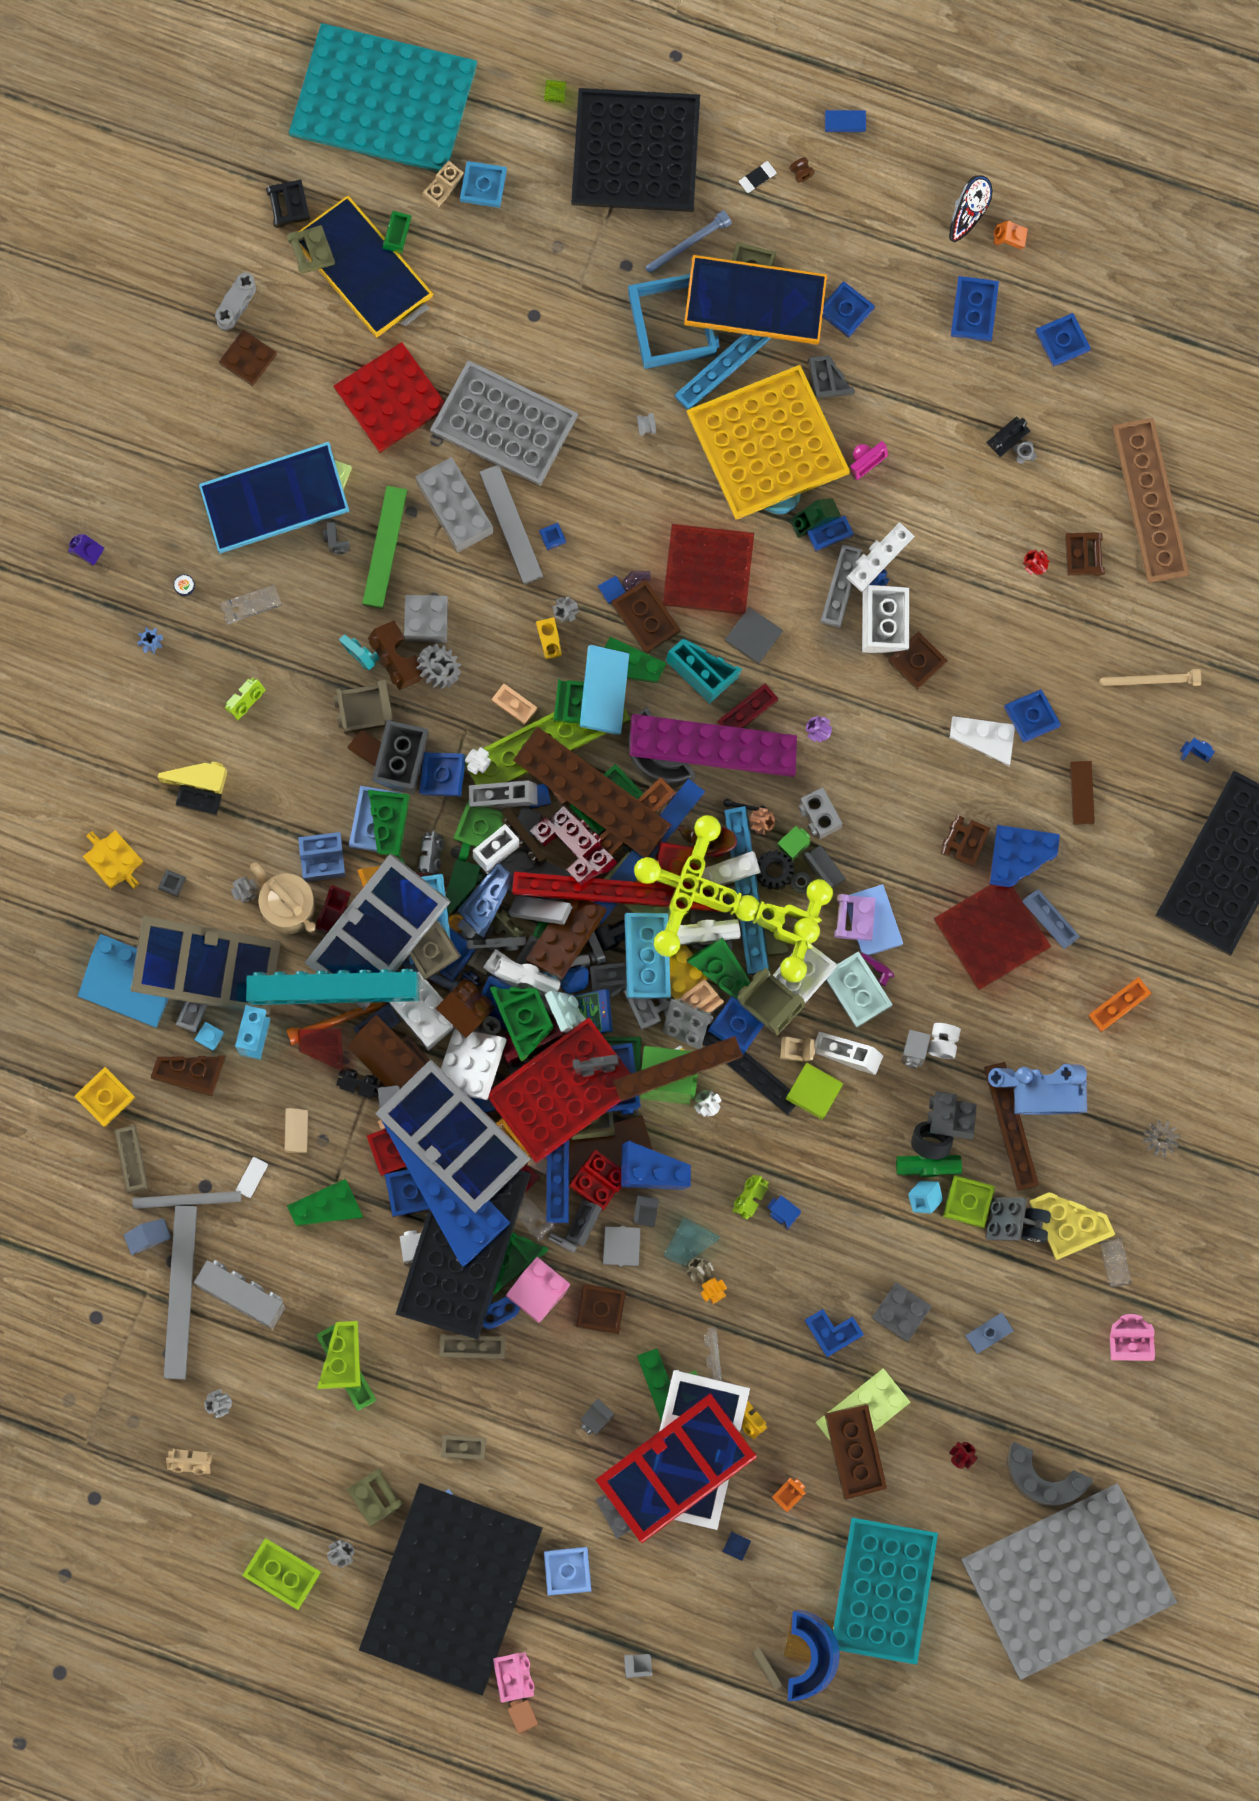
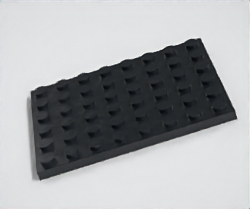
M419 1483L359 1651L483 1696L494 1667L493 1659L497 1658L543 1527Z

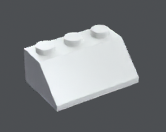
M868 585L863 591L862 652L883 654L908 650L909 588Z

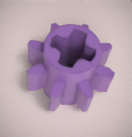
M824 716L811 718L806 725V731L809 733L807 737L814 742L816 740L818 742L827 740L832 733V727L829 725L830 720Z

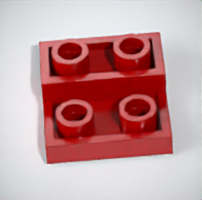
M595 1149L572 1178L569 1188L588 1202L602 1207L601 1211H604L614 1194L621 1188V1168Z

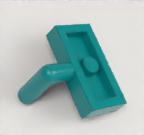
M344 634L339 639L346 651L364 669L370 670L379 660L376 651L371 654L365 646L361 648V644L355 638L350 639Z

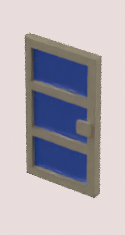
M143 916L130 991L244 1012L245 1005L265 1009L266 1016H269L271 1005H250L246 1001L247 976H253L254 972L274 975V972L277 970L281 941Z

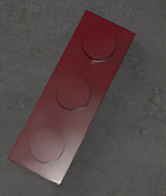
M765 683L717 720L716 723L722 726L744 728L778 702V697Z

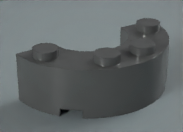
M647 707L638 714L653 716ZM630 730V734H629V754H630V735H631V730ZM630 756L637 772L652 784L660 777L671 788L683 786L688 779L692 782L695 780V773L688 763Z
M1014 1441L1010 1445L1007 1466L1013 1481L1012 1483L1025 1498L1043 1506L1067 1504L1080 1497L1093 1481L1092 1478L1075 1470L1071 1471L1067 1478L1062 1481H1045L1033 1469V1450Z

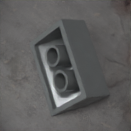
M387 720L372 781L395 791L415 795L424 752L429 738L428 729Z

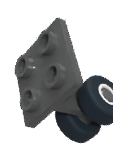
M992 1198L986 1239L990 1241H1020L1022 1237V1239L1027 1241L1044 1243L1047 1241L1048 1232L1043 1230L1042 1226L1043 1222L1046 1224L1050 1222L1051 1213L1037 1208L1026 1209V1198Z

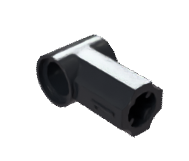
M625 919L613 925H604L594 931L603 952L615 948L621 941L625 940Z

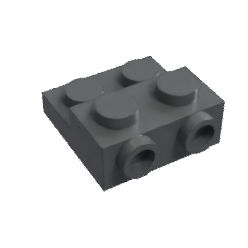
M936 1091L935 1097L930 1096L929 1109H932V1111H929L927 1124H931L930 1133L973 1140L977 1104L956 1101L957 1094Z

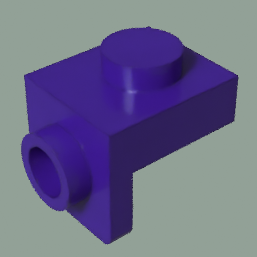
M78 534L71 539L68 552L77 555L90 565H95L104 547L87 535Z

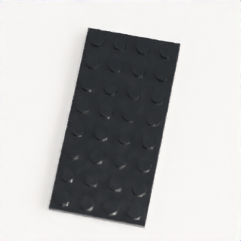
M1236 771L1232 772L1155 915L1157 918L1228 956L1232 955L1259 904V783Z
M448 1149L446 1155L454 1161L462 1153ZM472 1156L460 1170L483 1192L508 1166ZM519 1170L489 1200L505 1216L510 1224L464 1267L456 1261L457 1257L429 1208L397 1307V1316L479 1340L531 1174L529 1172Z

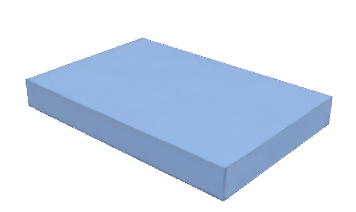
M360 786L349 848L377 853L368 790L392 793L401 792Z
M883 884L849 895L875 898L872 941L857 940L861 953L873 955L903 945ZM847 904V913L852 925L853 904Z

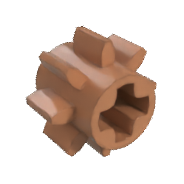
M760 807L758 811H753L749 817L751 830H755L757 834L765 835V831L771 832L775 825L773 812H768V809Z

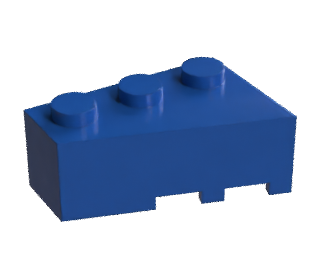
M627 1141L622 1144L621 1187L685 1190L691 1187V1165Z

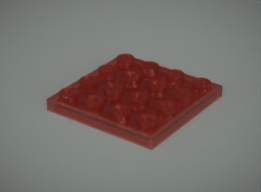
M672 524L663 605L746 614L754 533Z
M989 885L934 918L936 925L978 991L1051 948V945L1013 886Z

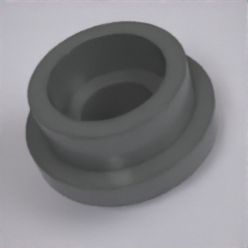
M804 872L794 874L791 879L792 889L797 893H806L808 885L812 882L811 877ZM799 879H803L805 881V884L803 886L797 883Z

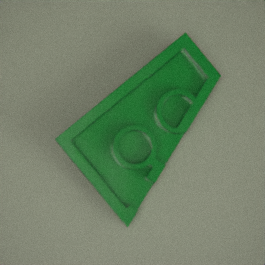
M368 790L377 853L382 856L393 854L395 857L400 858L410 796L408 794Z
M723 937L686 959L688 963L700 970L702 974L710 978L735 999H737L739 991L744 986L748 987L751 983Z
M346 1179L287 1205L296 1226L364 1218Z

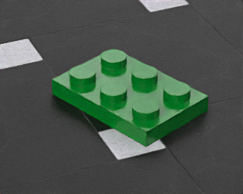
M616 764L603 774L637 800L644 794ZM569 805V808L588 824L593 833L595 832L600 836L606 830L574 805Z

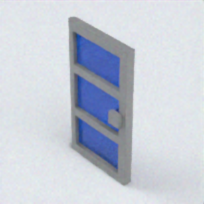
M390 854L304 963L315 972L329 971V974H337L339 970H348L350 973H359V970H371L372 973H380L382 969H390L396 972L451 901L393 854ZM371 1002L355 1004L365 1010Z
M432 1060L427 1062L375 1113L474 1213L484 1203L486 1204L531 1159Z

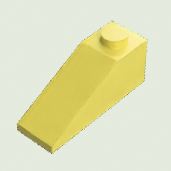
M211 762V764L202 763L159 773L158 779L161 783L178 787L184 785L222 794L227 770L223 767V764L218 762Z

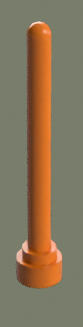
M374 1002L369 1004L365 1010L357 1008L301 1029L299 1027L288 1028L286 1032L291 1045L300 1043L299 1040H302L304 1036L379 1010L385 1006V1002Z

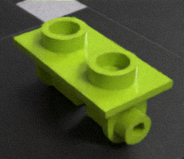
M253 677L247 679L239 688V692L242 693L241 697L235 693L225 703L224 709L232 713L236 720H239L247 713L256 700L262 696L266 689L258 679Z
M752 1175V1177H749L745 1182L743 1193L734 1202L732 1212L741 1214L740 1216L746 1220L752 1217L759 1205L753 1199L755 1197L758 1200H762L769 1188V1182L762 1179V1176Z

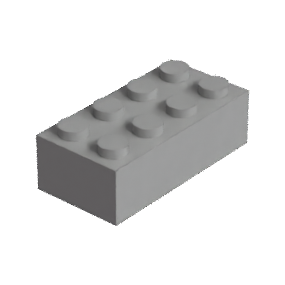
M452 457L415 476L417 486L457 553L493 534L492 524Z
M207 1260L194 1284L199 1289L273 1330L286 1308L282 1303L281 1297L273 1292H270L268 1295L264 1293L263 1287L253 1281L248 1284L245 1282L244 1276L233 1270L229 1273L226 1271L225 1265L214 1260L211 1263Z

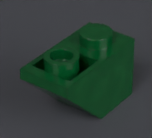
M833 498L817 499L789 520L797 537L800 538L807 535V531L838 519L841 515Z

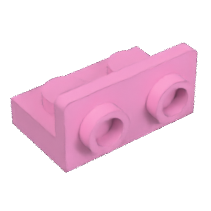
M525 1652L493 1659L501 1703L534 1696V1682L529 1671L530 1661Z

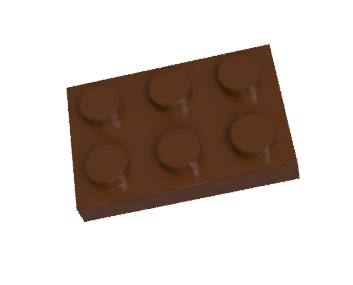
M644 580L611 601L612 606L646 654L681 632L647 580Z

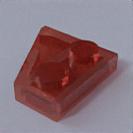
M341 1028L298 1030L299 1052L337 1070H343Z

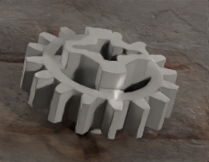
M437 644L433 647L427 646L419 654L420 657L416 661L420 664L417 669L422 670L420 677L425 676L427 678L426 683L431 681L434 688L439 685L440 689H443L445 686L449 688L459 679L458 676L461 674V671L458 669L461 664L455 661L458 657L451 655L452 650L447 652L444 645L441 648Z

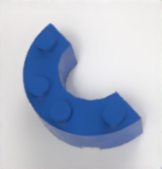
M805 1610L793 1611L791 1634L800 1636L807 1642L811 1650V1662L803 1675L789 1678L787 1701L803 1700L824 1690L833 1680L839 1665V1646L834 1632L822 1618Z

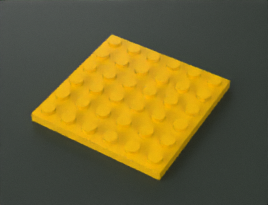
M801 365L686 410V414L735 520L850 474L846 461Z

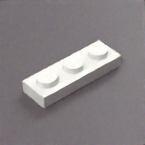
M752 851L706 867L701 878L723 886L760 873L755 852Z

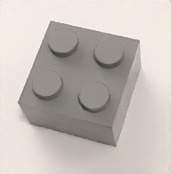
M405 595V642L447 643L448 597Z

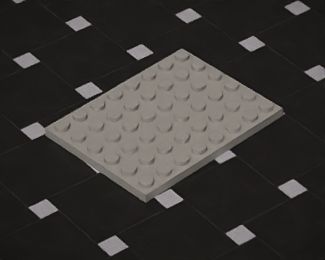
M1118 1483L961 1559L1019 1680L1177 1603Z

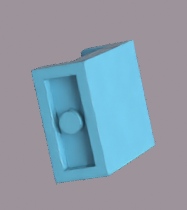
M245 1005L235 1045L240 1056L261 1060L271 1018L265 1017V1009Z

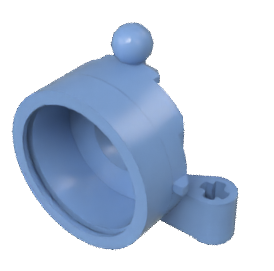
M1063 1064L1050 1075H1043L1039 1069L1031 1070L1028 1067H1021L1017 1072L1009 1068H994L989 1073V1083L993 1087L1014 1088L1015 1114L1056 1115L1087 1113V1080H1085L1087 1071L1083 1065Z

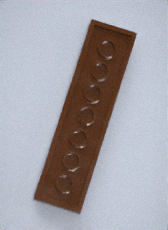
M538 726L513 759L515 763L644 858L651 855L672 826Z

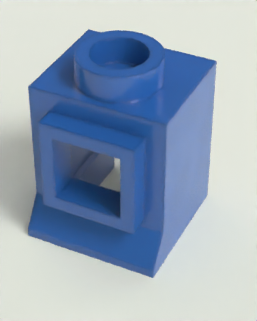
M782 1195L778 1199L774 1197L767 1206L770 1210L769 1213H771L770 1217L780 1225L784 1223L787 1231L801 1214V1210Z

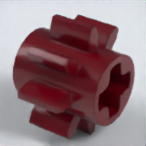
M957 1442L949 1452L952 1455V1464L960 1469L965 1467L969 1469L978 1459L974 1455L976 1453L974 1446L968 1442H963L962 1444Z

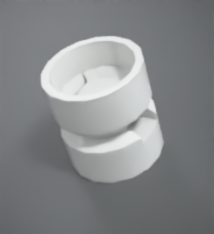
M934 1023L931 1035L934 1040L930 1041L928 1054L943 1059H955L957 1051L955 1042L959 1041L961 1029L949 1024Z

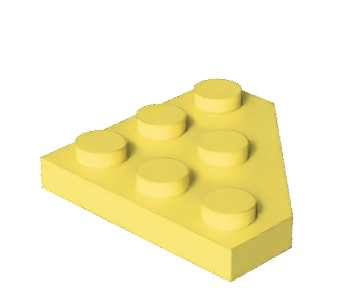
M1049 1192L1029 1201L1032 1208L1043 1209L1051 1213L1050 1222L1047 1224L1043 1222L1042 1229L1048 1232L1047 1243L1055 1261L1116 1235L1106 1214L1096 1212L1071 1200L1063 1199Z

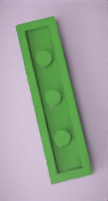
M335 1324L316 1335L326 1355ZM361 1371V1387L345 1388L357 1411L377 1401Z

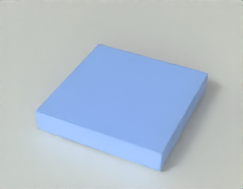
M587 1547L544 1551L548 1596L591 1592Z

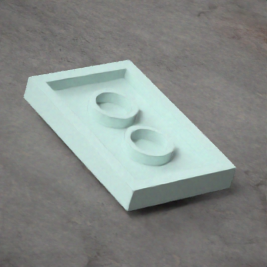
M859 951L837 964V968L826 979V982L856 1028L893 1006Z

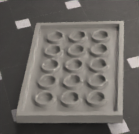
M468 360L432 425L430 433L541 486L572 429L578 413Z

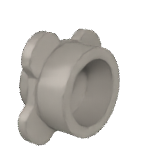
M1023 442L1013 447V451L1017 454L1016 460L1018 463L1022 464L1024 461H1034L1036 459L1032 442Z

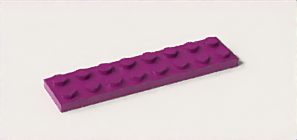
M633 714L631 717L630 756L794 777L796 774L797 735Z

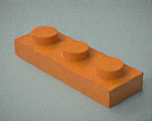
M1137 977L1091 1012L1088 1017L1098 1030L1103 1032L1152 993L1143 981Z

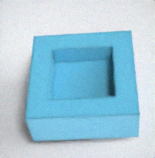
M205 1022L194 1040L214 1052L224 1032Z

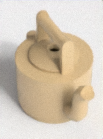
M252 863L250 868L255 874L257 882L262 887L258 901L260 911L267 925L281 934H296L306 929L310 936H314L316 934V926L312 920L316 912V903L308 883L301 877L288 873L270 878L258 863Z

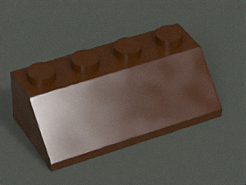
M377 1015L359 1031L347 1046L386 1087L399 1086L401 1089L425 1066L418 1056ZM431 1072L401 1102L408 1108L437 1077Z

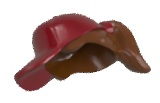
M678 826L683 839L689 843L693 842L695 846L698 838L695 831L691 830L688 826ZM721 827L718 838L709 842L705 855L719 857L725 852L732 850L737 844L735 834L731 830Z

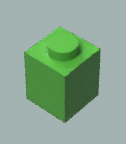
M795 826L778 842L777 848L781 852H785L786 856L789 855L791 861H794L810 846V835L803 828L799 829Z

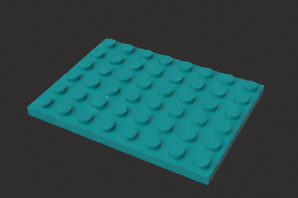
M321 23L289 130V136L439 172L451 159L477 68V60Z

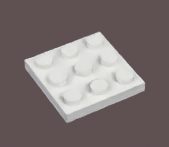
M454 1029L441 1070L468 1097L487 1100L507 1039L472 1032L465 1038L457 1029ZM437 1079L434 1089L453 1094Z

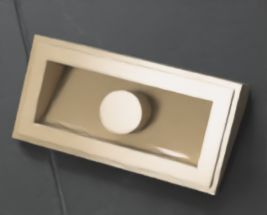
M286 1108L285 1152L307 1153L308 1110Z

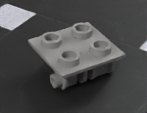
M680 998L678 1000L671 999L662 1032L697 1049H701L707 1025L712 1022L713 1016L710 1015V1012L698 1011L699 1007L697 1006L693 1009V1004L689 1005Z

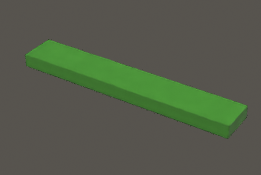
M386 487L362 603L363 606L384 608L407 489Z

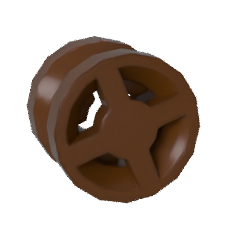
M806 157L796 160L789 167L790 171L796 175L795 179L798 183L806 181L815 173L814 169L809 167V161Z

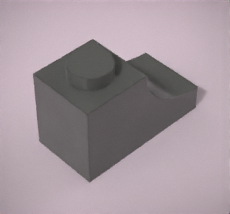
M597 1399L580 1419L583 1423L580 1427L588 1435L593 1433L597 1436L614 1418V1413Z

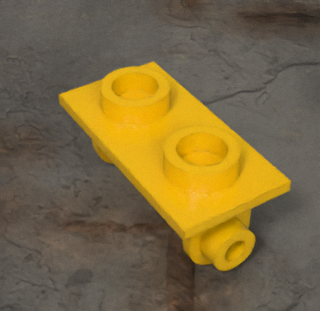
M740 1395L733 1398L726 1405L729 1414L733 1418L735 1417ZM747 1400L742 1429L746 1435L754 1440L767 1429V1426L758 1412H755L752 1416L749 1414L754 1407Z

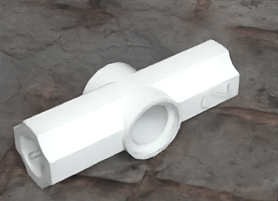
M738 919L717 922L716 920H702L697 922V924L680 925L677 933L680 945L692 943L709 945L722 937L724 940L739 939Z
M501 957L495 968V976L515 983L516 987L520 989L537 988L540 994L545 995L551 990L558 992L560 987V980L540 973L539 969L531 964L520 965Z

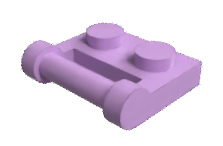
M838 894L837 930H834V937L872 941L875 898ZM847 904H853L851 931L845 930Z

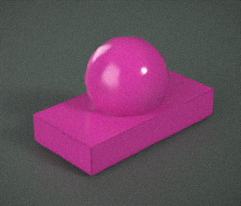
M883 441L872 449L866 444H860L855 447L853 458L856 462L850 468L852 476L856 480H859L888 457L887 446Z

